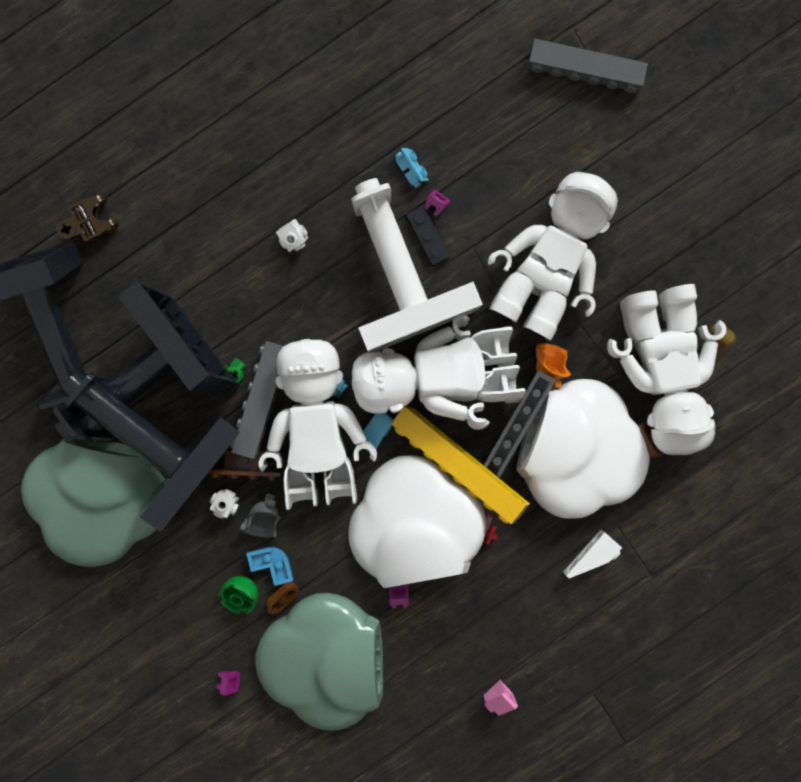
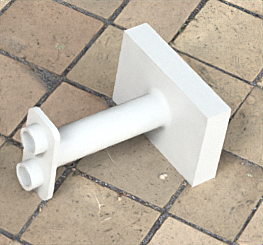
M373 178L355 187L357 195L351 198L355 215H362L400 309L399 312L359 327L368 352L384 349L451 322L457 315H468L476 312L483 305L474 282L428 300L390 207L391 188L389 183L380 185L378 179Z

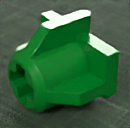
M235 357L229 367L225 365V367L238 383L243 380V369L246 364Z

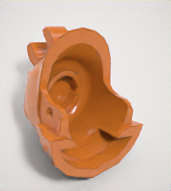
M538 344L536 347V371L540 370L556 379L551 390H555V387L560 388L562 386L560 379L571 375L565 367L568 351L551 344Z

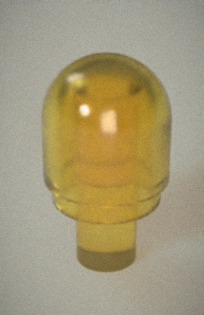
M715 324L710 327L712 332L715 331ZM726 327L725 335L718 339V341L725 345H731L734 343L736 335Z

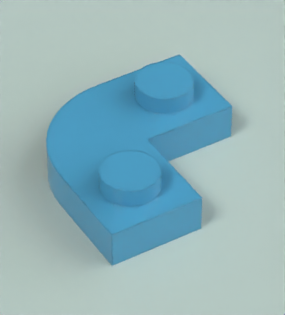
M266 547L246 553L251 572L270 567L274 586L294 580L289 559L282 550L276 547Z

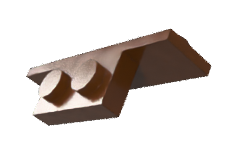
M232 450L225 451V469L211 468L207 473L210 478H220L221 474L228 475V478H239V475H247V479H258L259 476H266L267 480H278V477L283 475V471L262 472L260 470L259 460L265 453L264 451H259L256 460L231 453Z

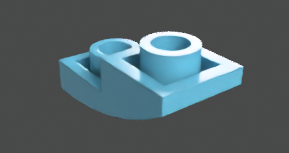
M376 413L363 431L366 437L365 441L371 442L377 449L383 437L391 429V423L394 419L386 413Z

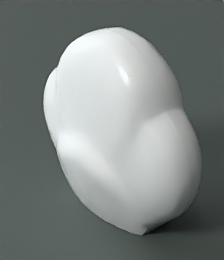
M578 379L569 381L560 388L549 392L523 437L516 470L525 479L531 494L543 509L560 518H583L595 513L603 506L624 502L634 495L644 483L648 472L650 455L640 428L630 418L628 409L621 396L603 382L592 379Z
M402 455L387 461L379 467L369 479L364 498L354 510L349 521V545L356 561L364 570L377 578L383 588L468 573L470 561L478 553L484 541L486 516L480 500L473 497L468 492L469 489L466 486L456 483L449 472H443L438 467L439 464L436 461H431L423 456Z

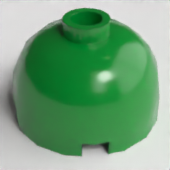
M234 576L223 584L218 596H221V603L228 610L237 614L240 611H246L245 614H249L253 611L258 601L259 593L257 586L250 578Z

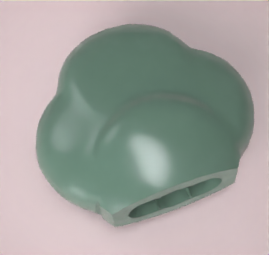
M64 438L59 444L39 454L30 463L22 479L21 495L26 511L40 526L46 545L55 555L74 565L96 567L120 559L130 550L134 543L145 539L156 531L154 527L140 518L139 510L161 484L164 477L157 467L128 445L114 441L94 440L89 442L75 438L73 440Z
M316 593L307 596L299 601L289 614L274 621L262 635L255 654L258 679L266 693L273 700L292 709L301 720L312 727L334 731L353 726L364 718L368 712L377 709L383 696V649L380 622L365 613L353 601L338 594Z

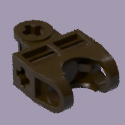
M98 195L83 199L67 207L71 217L60 221L56 231L61 238L69 242L73 240L76 242L83 238L86 243L91 245L111 234L118 228L119 223L117 219L99 221L98 212L107 203L105 196Z

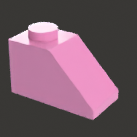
M501 680L484 694L485 706L490 712L495 711L498 716L518 707L514 694Z

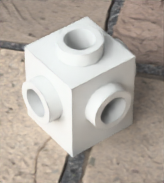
M296 219L290 221L276 232L280 238L281 246L284 249L287 248L289 252L293 249L298 251L305 246L304 242L308 239L306 229L303 225H299Z
M221 490L218 494H213L210 500L212 504L210 510L214 511L213 514L219 518H228L231 514L234 515L239 507L237 502L240 498L236 497V494L230 490ZM220 502H224L226 507L219 505Z

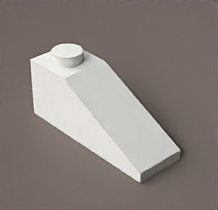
M600 530L563 573L568 578L609 563L620 555L622 547L604 531Z

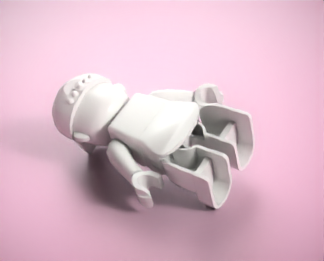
M584 172L569 174L559 184L556 194L551 195L549 199V205L552 208V221L556 227H546L544 225L530 226L516 236L505 247V250H498L490 255L488 265L494 264L497 256H502L506 259V265L503 270L507 272L512 263L511 257H515L524 249L534 245L528 257L518 269L503 282L489 307L490 310L497 311L512 319L513 322H517L530 294L533 293L539 296L523 327L531 329L544 336L546 340L551 341L564 314L566 297L571 289L573 278L577 270H579V292L581 293L572 300L570 306L576 307L578 302L584 299L587 302V308L584 311L585 316L588 317L594 312L595 300L590 294L593 293L595 280V256L587 248V244L579 239L586 240L595 237L598 233L607 231L610 226L609 221L615 213L618 199L616 192L605 180L599 176Z
M695 284L672 287L659 294V302L663 320L666 321V329H660L656 311L658 306L656 291L640 292L624 298L620 302V307L629 339L624 340V351L618 350L617 342L609 339L607 343L608 353L614 358H621L620 363L636 388L652 395L664 394V397L658 399L653 406L652 413L648 415L647 424L650 427H654L651 428V435L657 449L669 455H688L704 450L711 445L715 437V422L711 419L714 414L712 407L706 403L703 397L695 392H688V389L699 387L711 377L718 348L716 340L721 339L725 335L726 326L721 320L717 321L714 326V335L708 332L707 325L698 328L700 337L706 341L703 343L698 359L696 351L697 336L694 332L697 326L695 306L697 293ZM632 341L642 361L643 368L638 364L633 355L629 354L632 350Z
M466 314L457 315L453 320L452 328L448 326L421 340L415 351L414 366H412L408 358L395 353L392 349H383L382 353L380 350L366 352L354 361L352 368V388L356 401L366 412L381 414L387 413L390 410V412L395 413L402 410L403 406L409 404L415 396V391L418 390L419 400L428 411L462 421L467 419V423L471 428L483 429L489 425V421L485 418H477L474 415L475 412L483 411V402L504 401L507 404L518 403L525 394L524 388L516 389V376L520 369L519 365H514L517 354H509V340L513 332L512 327L484 330L470 338V331H461L459 327H465L468 324L470 317ZM454 338L460 340L451 345L443 346L448 342L452 341ZM497 365L500 368H493L492 371L485 372L484 366ZM475 399L482 401V403L473 404L470 409L452 402V400L472 401Z
M304 339L291 342L283 346L278 353L276 368L277 374L280 376L276 378V384L280 389L284 390L291 400L300 404L284 409L275 417L268 439V450L261 456L259 468L262 472L268 466L266 461L268 457L276 460L277 468H282L283 459L278 451H280L284 438L289 431L290 448L288 465L284 474L286 509L290 510L292 504L300 500H313V505L317 506L319 499L315 483V473L323 471L326 505H330L333 498L341 496H352L353 504H356L357 492L351 461L346 456L340 426L344 428L352 442L356 444L354 461H359V450L368 449L371 453L370 458L375 462L377 451L371 442L365 441L366 437L357 418L347 406L336 404L333 401L324 402V400L334 394L337 384L341 383L343 379V373L341 370H337L340 368L338 353L329 342L323 340Z

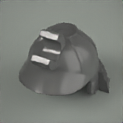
M266 494L264 501L255 504L251 508L248 518L245 519L240 528L243 533L264 538L277 537L276 525L281 518L275 507L274 495Z

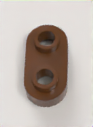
M647 421L638 424L649 455L652 458L663 456L664 453L657 449L651 435V428L653 427H650Z
M288 582L283 584L281 588L266 600L265 607L269 614L280 613L298 597L300 590L296 583Z

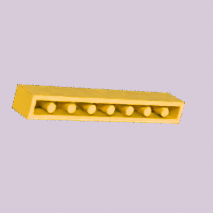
M404 406L391 423L399 435L406 436L413 447L424 451L423 454L426 458L436 461L439 464L438 467L443 472H449L454 476L453 480L456 483L466 486L469 489L468 492L473 497H479L487 509L497 512L499 514L498 517L504 523H515L530 504L412 406Z

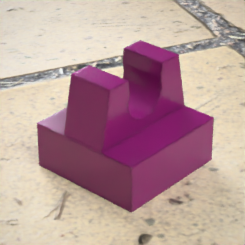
M434 190L426 199L424 208L428 209L431 205L435 206L436 211L434 215L437 216L447 207L450 200Z
M408 585L389 587V600L392 608H396V605H403L404 608L408 607Z
M219 672L218 677H221V683L217 684V688L220 690V694L226 696L238 692L240 672Z

